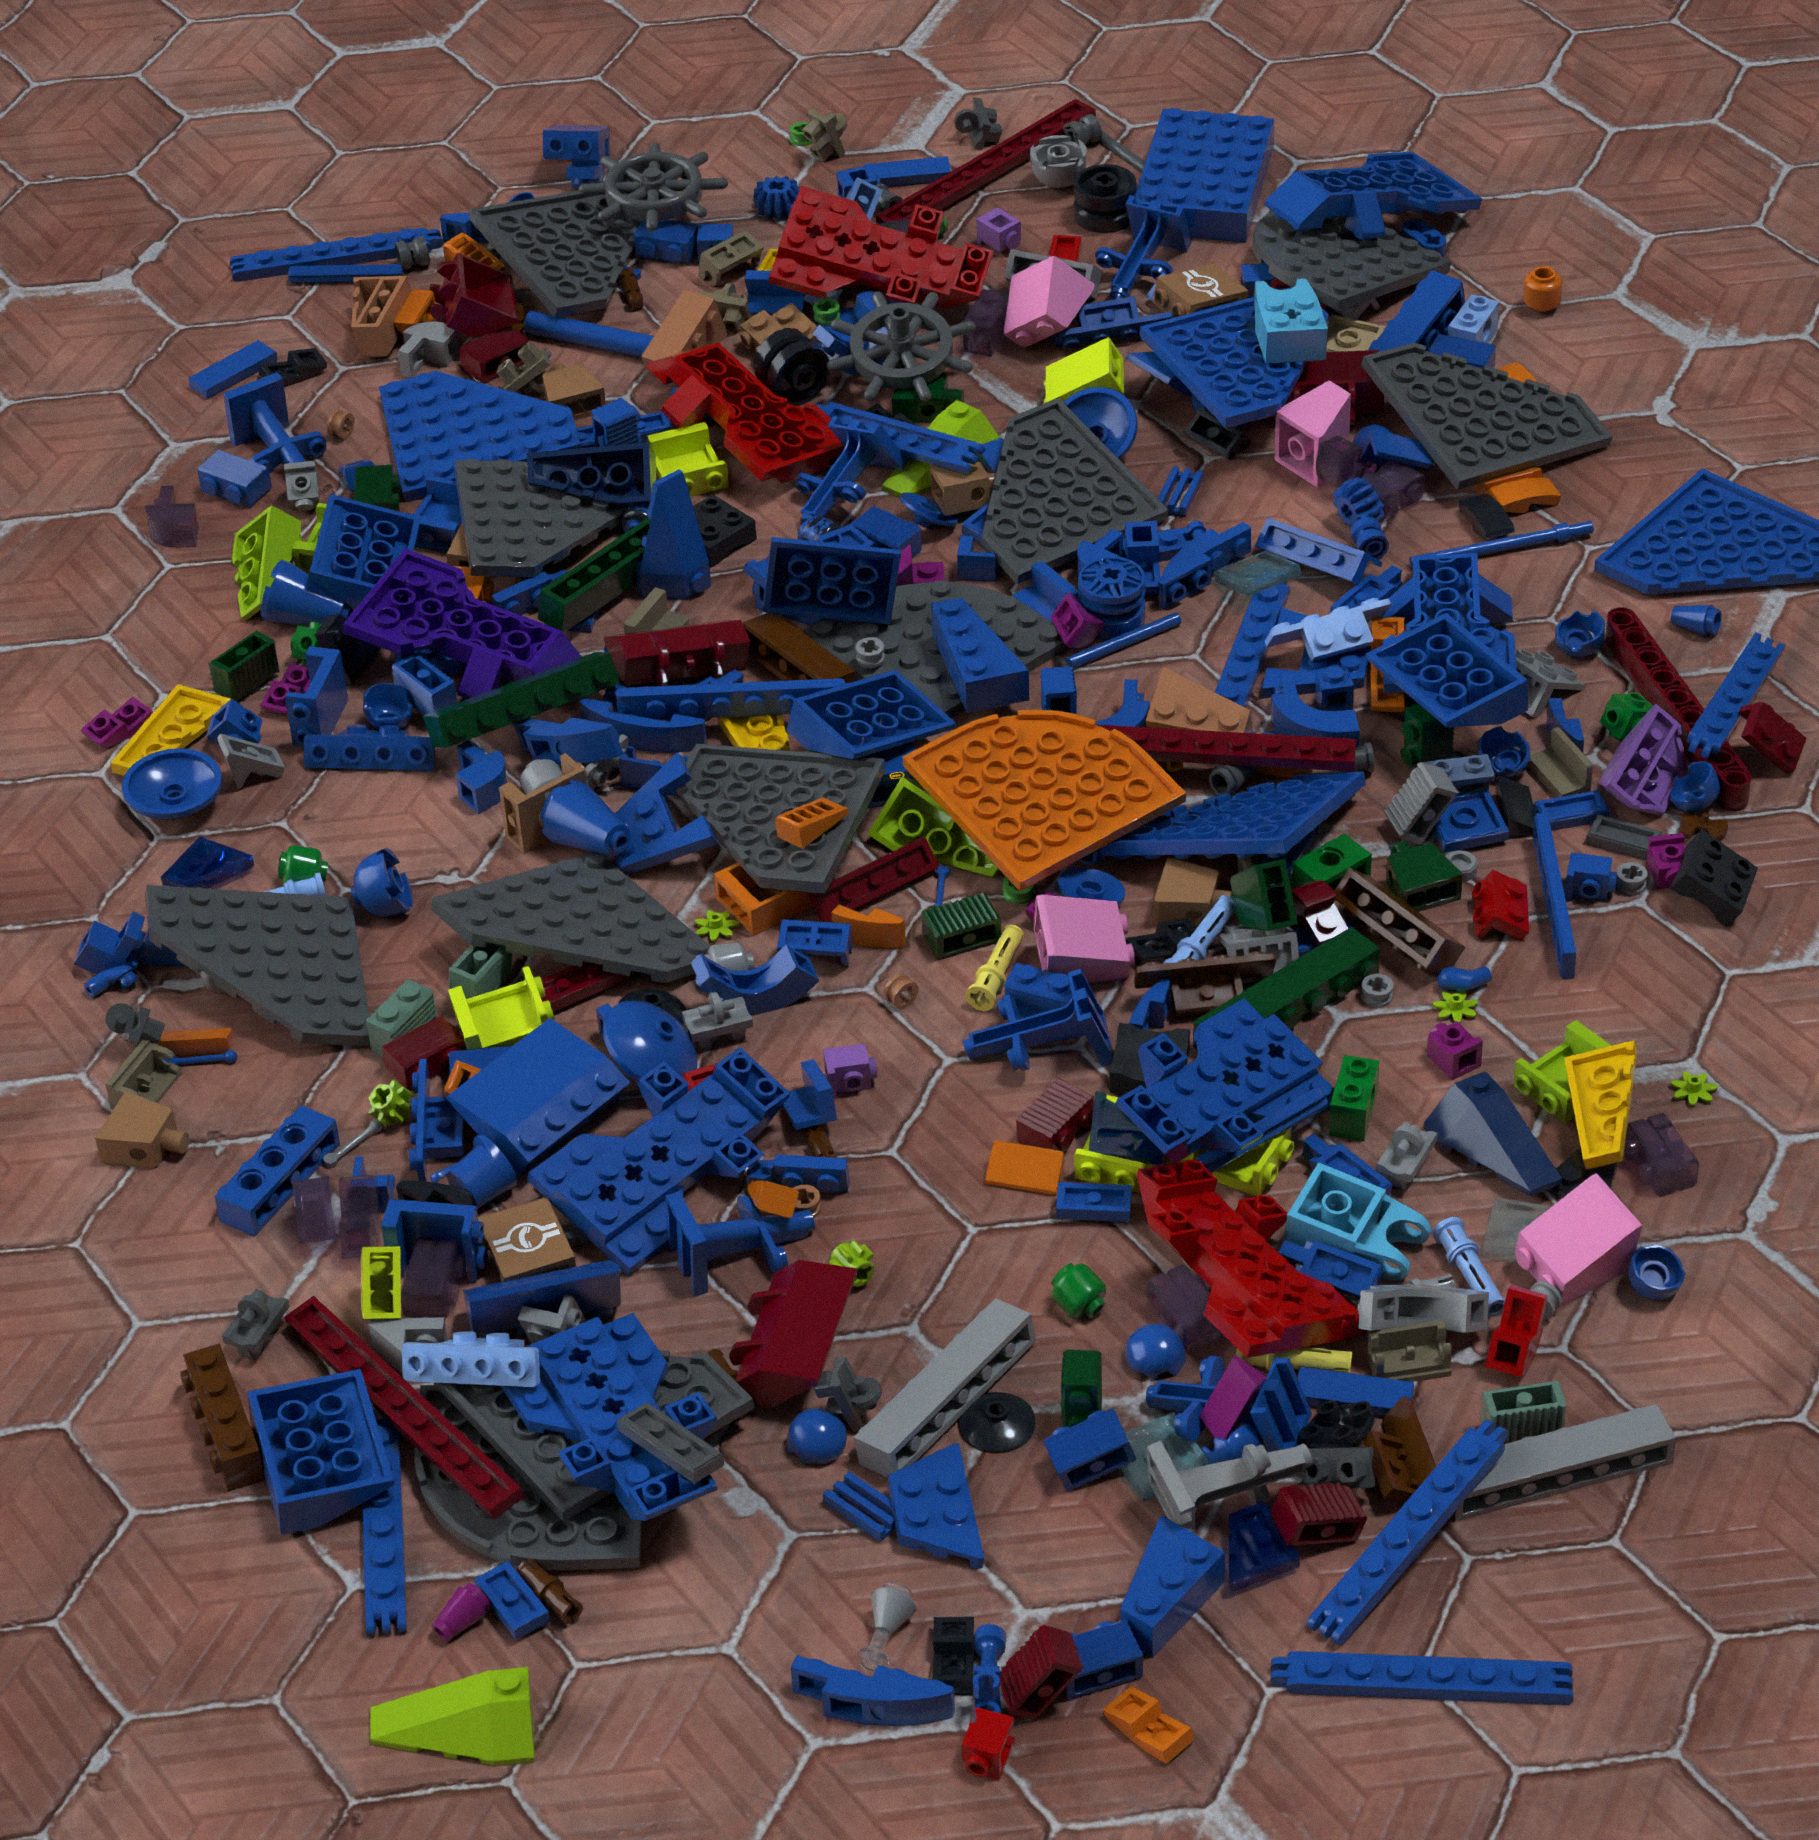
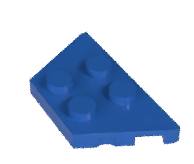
M959 1443L945 1447L888 1475L887 1488L892 1503L899 1545L914 1550H925L931 1555L947 1559L949 1554L971 1560L970 1567L976 1569L983 1568L984 1554Z

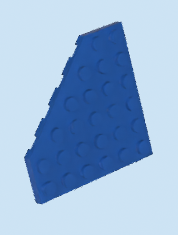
M1254 297L1140 326V338L1225 428L1236 427L1243 423L1277 415V411L1281 410L1287 402L1308 361L1265 364L1255 332ZM1321 307L1326 324L1328 325L1329 314Z
M438 371L422 373L416 377L393 381L379 387L402 492L406 502L426 497V480L429 476L456 481L454 472L455 460L477 459L479 461H496L504 459L527 462V453L582 448L571 408Z
M1702 468L1595 560L1594 570L1647 595L1819 582V520Z
M1364 772L1301 773L1290 776L1291 780L1280 782L1276 787L1272 781L1248 787L1247 792L1238 793L1232 799L1230 794L1226 793L1203 799L1202 804L1191 806L1188 810L1185 805L1177 806L1099 849L1100 856L1113 855L1114 859H1127L1133 855H1144L1145 859H1155L1163 855H1174L1177 859H1184L1194 854H1205L1206 858H1218L1225 854H1236L1238 858H1247L1256 854H1267L1271 858L1286 855L1294 845L1299 844L1302 841L1301 839L1308 833L1313 832L1315 827L1322 821L1327 820L1329 815L1335 810L1340 809L1343 803L1354 797L1355 793L1366 785Z

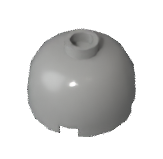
M1053 135L1044 137L1039 140L1038 146L1034 148L1033 145L1031 147L1030 164L1032 172L1039 182L1054 189L1069 187L1073 184L1076 174L1086 168L1087 148L1080 140H1078V144L1071 142L1070 136Z

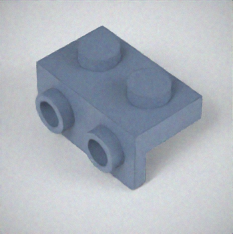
M1488 754L1422 762L1445 770V773L1448 775L1447 777L1451 779L1450 781L1453 783V786L1459 791L1458 794L1485 788L1489 791V782L1494 781L1495 777Z

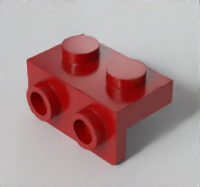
M1492 869L1483 880L1480 879L1475 884L1472 891V898H1474L1473 921L1475 936L1482 939L1493 927L1522 941L1529 933L1527 885L1516 878H1510Z

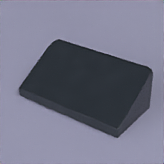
M1201 408L1182 432L1187 437L1227 459H1231L1252 443L1246 433L1235 427L1225 428L1212 414Z
M1497 776L1495 794L1501 816L1509 829V837L1533 836L1536 811L1529 786Z

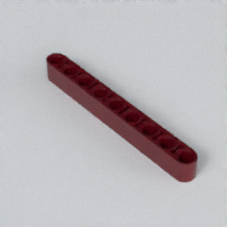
M1624 607L1611 609L1607 614L1605 643L1641 695L1652 705L1657 704L1681 724L1682 735L1680 738L1684 747L1685 757L1689 763L1705 761L1712 764L1720 784V793L1716 800L1718 804L1728 811L1735 812L1745 809L1749 803L1752 777L1749 770L1728 741H1726L1718 755L1711 753L1707 759L1701 757L1703 751L1701 748H1698L1695 754L1688 751L1690 743L1686 742L1687 737L1705 709L1636 613Z

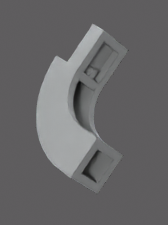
M1430 1285L1370 1286V1290L1361 1291L1358 1304L1359 1329L1373 1331L1444 1320L1446 1330L1464 1333L1487 1330L1489 1292Z

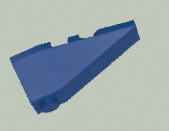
M678 469L653 483L647 517L651 519L648 534L642 537L641 545L645 549L643 559L637 562L636 567L638 596L642 599H645L655 587L666 590L667 599L687 600L711 587L709 560L684 474Z

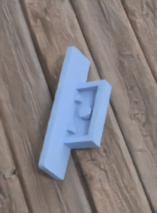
M1371 598L1362 602L1358 607L1349 609V606H1342L1334 609L1329 615L1322 617L1319 614H1313L1303 618L1300 623L1292 625L1289 622L1280 623L1271 628L1269 635L1265 639L1266 647L1302 638L1310 660L1313 662L1371 646L1374 640L1366 620L1385 615L1391 606L1390 599L1387 598L1379 601L1378 598Z
M476 1332L453 1333V1339L441 1343L407 1342L402 1344V1369L405 1381L535 1387L540 1384L539 1350L535 1347H524V1340L509 1339L508 1333L487 1334L486 1338H476Z

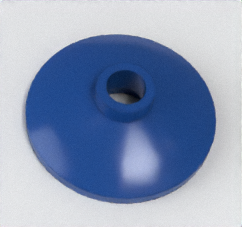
M909 492L902 493L900 497L905 507L915 515L913 521L924 528L929 529L932 524L955 526L958 522L954 514L945 516L937 502Z
M1072 868L1064 871L1058 879V889L1065 897L1117 901L1118 905L1123 902L1125 897L1123 884L1114 876L1097 869Z

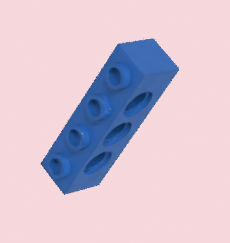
M300 1105L291 1116L283 1121L280 1128L262 1143L260 1149L247 1162L241 1165L239 1171L229 1182L220 1187L214 1196L219 1221L255 1237L324 1163V1156L328 1153H333L339 1147L340 1140L336 1119Z

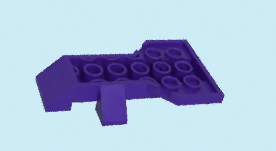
M404 549L343 623L344 634L400 655L431 650L467 664L458 689V696L466 699L502 687V677L515 682L582 657L561 630L475 599L472 591L468 589L465 583L462 569L408 549Z

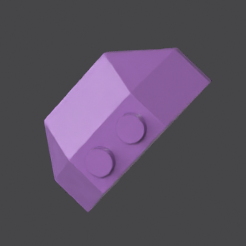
M1657 704L1653 705L1620 743L1598 783L1623 805L1634 810L1661 816L1671 801L1670 792L1674 787L1675 777L1683 778L1687 773L1684 747L1680 738L1682 735L1681 724Z

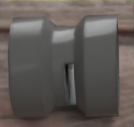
M1088 114L1080 118L1079 122L1072 121L1065 124L1063 135L1070 136L1071 142L1078 144V140L1086 145L1087 142L1092 144L1101 140L1102 129L1097 118L1092 114Z
M423 236L414 238L409 243L404 241L394 243L398 264L402 265L403 271L409 270L413 265L417 264L421 267L430 265L429 251Z

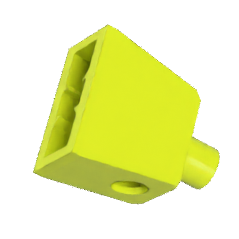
M400 1246L362 1247L361 1312L363 1319L401 1318Z

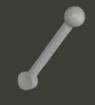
M378 1119L371 1120L367 1129L335 1153L326 1154L323 1158L324 1165L327 1168L336 1167L339 1163V1158L373 1132H380L383 1129V1124Z

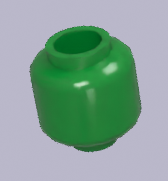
M291 845L286 852L280 853L277 879H282L284 885L287 880L292 879L294 882L313 878L315 873L320 872L322 881L325 882L328 862L322 861V854L317 848Z
M1072 1263L1067 1264L1051 1281L1053 1286L1052 1299L1073 1319H1080L1086 1315L1089 1318H1093L1106 1305L1103 1298L1107 1291V1285L1085 1264L1075 1266Z

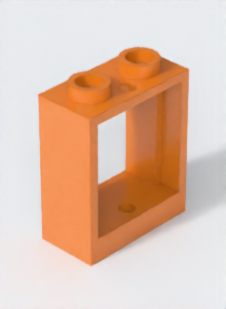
M738 862L714 873L716 899L753 936L781 923L782 919L787 920L814 907L807 894L808 892L784 890L759 902L748 891L758 886V884Z

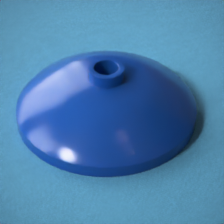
M1092 387L1071 395L1063 402L1097 438L1103 436L1100 441L1119 460L1126 455L1135 440L1138 421L1132 404L1123 394L1106 387Z
M177 748L158 751L143 757L128 769L122 781L123 797L126 804L133 811L149 818L174 820L188 817L204 809L217 797L222 786L221 770L214 759L196 750Z
M625 1001L614 1006L606 1015L603 1022V1037L606 1047L617 1065L635 1081L638 1082V1079L663 1061L681 1077L682 1073L697 1069V1055L688 1032L675 1017L662 1008L641 1001Z

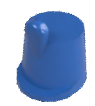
M478 1135L474 1138V1149L461 1161L430 1176L431 1182L438 1183L444 1177H447L450 1186L472 1193L474 1206L477 1209L517 1186L518 1182L513 1167L505 1155L484 1135Z

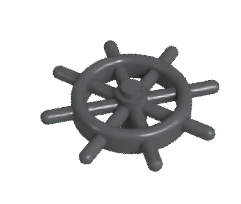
M652 143L649 146L648 153L630 156L620 162L609 156H603L600 161L601 165L609 169L605 182L582 184L579 187V192L582 195H605L608 207L598 213L599 221L606 222L614 216L620 215L631 220L646 221L647 230L653 232L658 227V221L672 219L687 212L699 218H704L707 215V209L698 204L703 190L725 189L728 186V181L725 178L702 179L698 167L708 161V154L706 152H700L687 159L677 154L660 152V145Z
M875 292L872 295V300L876 309L865 314L856 325L838 319L831 322L832 330L850 336L851 354L830 360L827 363V368L829 371L835 372L854 366L863 378L871 382L864 392V398L867 401L874 400L881 388L884 387L888 389L915 388L920 399L923 402H927L932 397L927 384L939 377L947 367L963 373H970L972 371L973 365L971 362L952 356V338L972 333L976 326L972 321L949 326L940 314L932 310L939 299L935 292L929 293L921 305L913 303L887 304L884 295L881 292ZM886 327L888 332L885 335L876 331ZM921 327L931 331L916 336ZM866 341L880 345L868 350L863 349ZM940 342L937 351L923 347ZM887 357L882 365L873 361ZM917 357L926 360V362L917 365L914 358ZM897 364L905 366L903 369H896L895 367Z

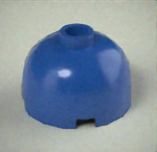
M384 848L365 857L356 867L353 878L354 886L351 887V894L355 903L358 906L363 905L367 912L381 918L399 916L411 911L409 907L413 906V896L405 872L399 874L394 866L400 863L392 850Z

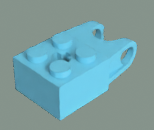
M1296 279V286L1288 290H1277L1271 288L1265 281H1255V332L1265 364L1326 360L1328 327L1318 298L1307 279Z
M1318 1162L1287 1214L1285 1240L1304 1247L1306 1240L1311 1242L1314 1240L1320 1241L1381 1264L1385 1269L1381 1278L1398 1281L1406 1278L1408 1275L1410 1262L1391 1244L1395 1242L1424 1243L1429 1238L1432 1230L1424 1216L1387 1196L1385 1189ZM1406 1223L1416 1225L1421 1231L1409 1227ZM1386 1261L1396 1264L1400 1269L1391 1267Z

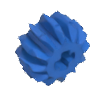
M776 175L775 178L765 177L764 181L757 182V187L754 189L753 202L758 210V214L766 215L767 219L777 217L779 220L780 217H787L789 205L796 201L800 189L797 181L789 180L788 176L780 178Z
M1356 477L1342 483V486L1338 487L1337 491L1333 493L1336 500L1333 504L1338 509V515L1343 519V524H1348L1350 529L1357 520L1363 517H1374L1378 522L1384 517V511L1382 510L1384 504L1380 501V494L1375 491L1373 484L1369 485L1365 478L1359 479Z

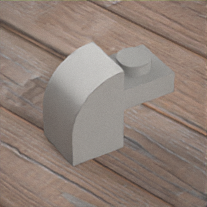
M423 322L407 328L403 332L404 345L398 351L401 375L412 378L426 362L448 367L460 353L461 342L459 332L447 327L446 323Z

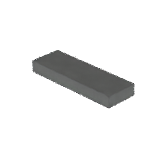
M648 1402L617 1420L618 1431L694 1484L724 1466V1455Z

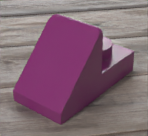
M908 545L901 551L896 587L939 580L945 581L943 562L927 561L912 563L911 545Z
M1069 592L1050 616L1065 645L1071 648H1088L1105 626L1102 620L1085 610L1078 597Z

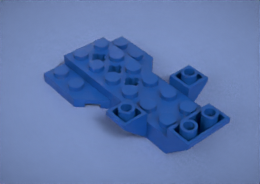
M1411 151L1368 154L1364 167L1295 171L1266 199L1265 206L1275 212L1276 217L1286 220L1292 225L1293 229L1301 232L1322 228L1324 219L1346 216L1344 227L1353 232L1356 238L1370 241L1372 238L1385 236L1386 231L1381 213L1400 215L1402 212L1407 211L1423 213L1424 210L1439 215L1447 211L1466 213L1467 210L1480 209L1482 198Z
M1477 553L1413 556V577L1389 597L1391 606L1386 614L1383 615V617H1403L1406 630L1398 636L1390 635L1383 640V645L1447 613L1516 670L1514 634L1506 629L1500 632L1490 626V623L1513 622L1512 597L1478 574ZM1384 674V694L1406 693Z
M1242 999L1198 1025L1194 1032V1044L1197 1045L1198 1056L1194 1061L1185 1066L1184 1064L1188 1057L1164 1032L1142 1044L1137 1051L1146 1089L1140 1085L1118 1098L1115 1102L1169 1159L1177 1163L1198 1149L1227 1152L1243 1150L1261 1139L1264 1134L1254 1123L1312 1089L1319 1088L1327 1099V1106L1292 1126L1291 1133L1330 1110V1103L1335 1088L1318 1073L1323 1062L1275 1014L1264 1019L1245 999Z
M741 1047L714 1066L713 1074L690 1091H688L689 1084L663 1061L638 1079L637 1082L652 1114L650 1120L626 1137L581 1134L528 1174L527 1180L545 1198L548 1197L549 1201L611 1261L617 1263L627 1276L668 1247L666 1195L680 1191L683 1197L684 1191L707 1174L738 1178L764 1159L765 1154L751 1141L757 1138L789 1098L790 1092Z
M634 1313L605 1325L602 1324L598 1317H595L529 1345V1347H535L539 1350L540 1384L535 1387L501 1386L529 1431L544 1434L547 1429L565 1433L567 1439L581 1441L558 1451L559 1458L578 1484L615 1493L632 1520L647 1521L717 1490V1484L711 1475L694 1484L618 1431L617 1420L646 1402L660 1410L655 1402V1394L660 1383L664 1382L668 1373L667 1361ZM700 1392L664 1406L665 1415L702 1440L717 1423L716 1415Z

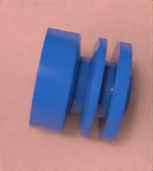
M1103 557L1094 559L1084 565L1079 572L1078 597L1088 613L1105 623V626L1096 638L1108 641L1144 626L1145 573L1141 566L1132 560L1122 557Z

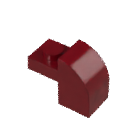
M1316 880L1291 890L1298 924L1292 925V928L1305 927L1315 947L1320 946L1348 929L1334 904L1336 894L1326 882Z

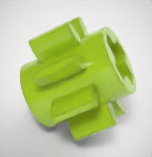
M392 1080L390 1085L378 1084L368 1098L372 1106L368 1113L386 1127H389L392 1122H400L402 1124L412 1111L409 1099L413 1094L395 1080Z
M853 1240L851 1243L846 1242L838 1245L831 1253L829 1264L857 1268L853 1286H862L870 1280L874 1273L875 1265L870 1260L875 1254L865 1244L860 1246Z

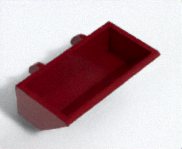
M458 252L453 262H446L439 266L437 272L445 278L443 285L430 284L429 288L434 293L435 301L439 303L431 305L432 316L437 322L446 323L447 327L473 338L518 324L512 275Z
M1379 350L1326 352V360L1308 361L1285 405L1330 380L1351 394L1350 426H1355V414L1384 413L1385 396L1361 366L1363 356L1377 353Z
M723 620L604 637V642L611 653L614 666L623 686L655 683L656 686H666L668 680L704 675L720 679L725 672H731L734 669L737 671L746 670L751 643L741 620Z
M797 1260L774 1273L768 1291L755 1292L750 1297L747 1306L748 1311L752 1316L759 1315L751 1339L736 1342L731 1348L729 1359L734 1366L741 1365L735 1381L766 1411L819 1383L857 1274V1268Z

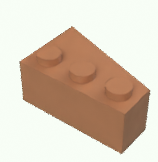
M354 277L355 292H353L354 307H352L351 328L361 357L374 356L376 358L388 356L401 334L395 326L394 320L412 291L408 277Z
M684 289L641 357L645 367H647L648 362L723 341L728 336L715 298ZM646 368L649 375L655 376L648 368Z
M1162 667L1146 718L1147 727L1253 733L1251 711Z

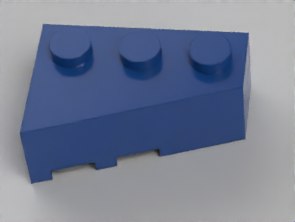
M1160 1515L1120 1608L1121 1621L1127 1620L1128 1626H1130L1131 1632H1133L1134 1638H1136V1642L1139 1644L1142 1652L1153 1658L1224 1584L1225 1552L1165 1516Z

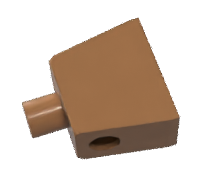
M558 363L553 365L549 372L542 375L545 401L571 408L574 420L592 416V409L597 410V407L606 405L603 385L584 365L578 364L565 367L563 364Z
M976 462L975 465L969 464L972 469L968 474L930 465L931 494L945 516L979 509L990 501L996 473L988 474L980 462Z
M1167 858L1154 898V926H1157L1158 922L1187 918L1197 928L1217 903L1219 897L1222 895L1230 897L1232 891L1219 890V873L1217 870Z
M124 1092L95 1138L101 1163L145 1168L159 1166L168 1150L184 1153L189 1144V1134L177 1130L174 1112L170 1107L130 1092Z

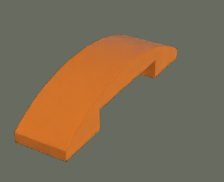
M1372 617L1371 635L1374 641L1371 644V651L1382 646L1383 640L1390 635L1398 636L1404 631L1403 617ZM1371 663V711L1404 712V693L1384 694V674Z

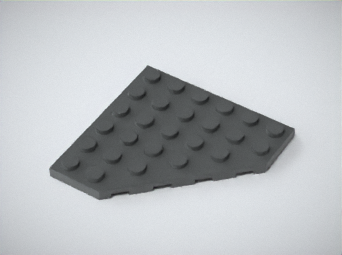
M579 191L474 208L470 210L469 220L554 317H564L606 308L621 272L624 270L635 247L634 232H636L638 225L640 226V222H642L616 215L606 222H601L598 220V213L608 207L605 195H582Z
M1415 342L1363 356L1361 363L1363 369L1457 490L1603 448L1611 443L1612 435L1579 395L1567 392V395L1564 396L1549 391L1550 386L1530 379H1526L1525 383L1508 378V372L1486 365L1483 370L1466 364L1468 359L1446 352L1443 353V356L1425 351L1426 346Z
M1056 398L1009 418L980 545L987 553H994L996 555V562L1018 584L1032 578L1031 565L1041 560L1053 569L1076 559L1078 547L1083 540L1095 544L1099 538L1105 536L1112 529L1122 532L1124 538L1126 522L1157 521L1159 523L1167 519L1169 510L1059 398Z
M477 459L455 460L454 472L470 576L535 577L542 572L544 565L549 562L556 564L569 556L570 550L575 546L583 547L598 538V532L605 528L611 530L621 524L622 515L630 506L613 504L530 485L527 482V462L504 459L496 461H479Z
M696 744L686 761L692 780L676 789V793L697 817L704 815L709 821L716 839L760 888L826 893L885 773L886 766L883 758L859 757L848 759L820 753ZM822 797L848 808V815L803 849L778 838L775 818L785 812Z
M595 852L562 860L544 867L534 868L519 874L509 875L491 882L480 883L459 891H452L448 894L432 898L431 910L470 945L485 948L486 942L506 946L505 952L530 957L534 956V952L555 955V962L582 967V963L585 961L603 965L602 971L630 976L631 971L651 974V981L662 983L695 974L691 962L699 954L706 955L711 947L602 854Z
M167 885L146 886L145 902L150 942L159 948L166 946L177 953L176 959L196 973L203 971L214 978L215 986L235 999L240 996L251 1003L252 1010L273 1025L277 1022L281 1023L291 1030L290 1036L300 1043L370 1046L366 1018H369L351 897L205 889L201 887H173Z
M659 1350L667 1361L668 1373L664 1382L660 1383L657 1389L655 1402L664 1414V1406L700 1392L717 1417V1423L707 1434L708 1436L754 1409L753 1398L708 1354L692 1353L691 1358L670 1356V1351ZM434 1382V1385L563 1522L612 1493L576 1483L559 1458L558 1451L581 1441L567 1439L565 1433L547 1429L544 1434L529 1431L501 1386Z

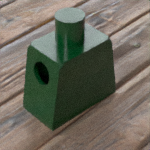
M945 372L927 384L932 395L931 399L927 402H923L920 399L915 388L895 389L892 397L893 416L901 412L913 423H932L938 414L956 400L964 403V390L949 389L948 375Z
M1399 841L1392 846L1390 855L1387 857L1386 880L1393 894L1418 912L1461 900L1463 874L1433 844L1427 843L1411 848L1408 842Z
M1285 859L1255 865L1231 877L1232 893L1230 897L1234 899L1240 925L1270 931L1298 924Z

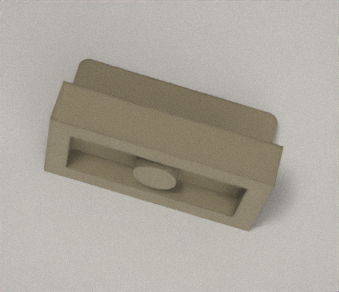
M655 587L623 624L624 634L686 626L689 624V617L669 611L666 590Z
M1559 727L1553 728L1551 730L1550 748L1531 754V761L1527 767L1555 798L1591 792L1593 769L1591 761Z

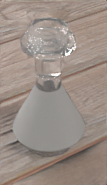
M887 1582L883 1587L875 1589L871 1594L875 1631L870 1645L861 1647L858 1651L860 1665L869 1671L875 1672L878 1665L884 1667L888 1665L889 1657L884 1651L890 1635L916 1613L917 1606L912 1599L913 1593L902 1584Z

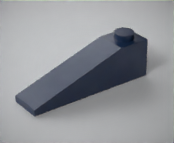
M649 442L527 453V482L530 485L618 505L650 503L653 483L656 481V455Z
M1486 1071L1454 1083L1423 1123L1426 1132L1434 1131L1438 1133L1436 1143L1442 1149L1451 1154L1455 1150L1468 1157V1163L1477 1168L1481 1164L1496 1172L1497 1179L1529 1196L1562 1184V1177L1506 1092Z

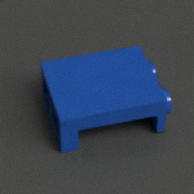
M553 125L544 129L543 158L598 160L600 158V142L604 140L605 155H610V126Z
M429 476L426 480L427 495L415 513L410 514L421 517L414 547L447 553L462 523L456 481Z
M309 646L305 654L310 685L304 694L288 692L285 696L294 746L304 747V737L307 734L331 735L346 706L348 695L340 650Z
M389 1199L381 1229L384 1247L400 1246L402 1278L405 1276L409 1262L466 1266L468 1281L477 1282L480 1269L486 1268L488 1249L487 1247H482L484 1223L478 1221L476 1206Z

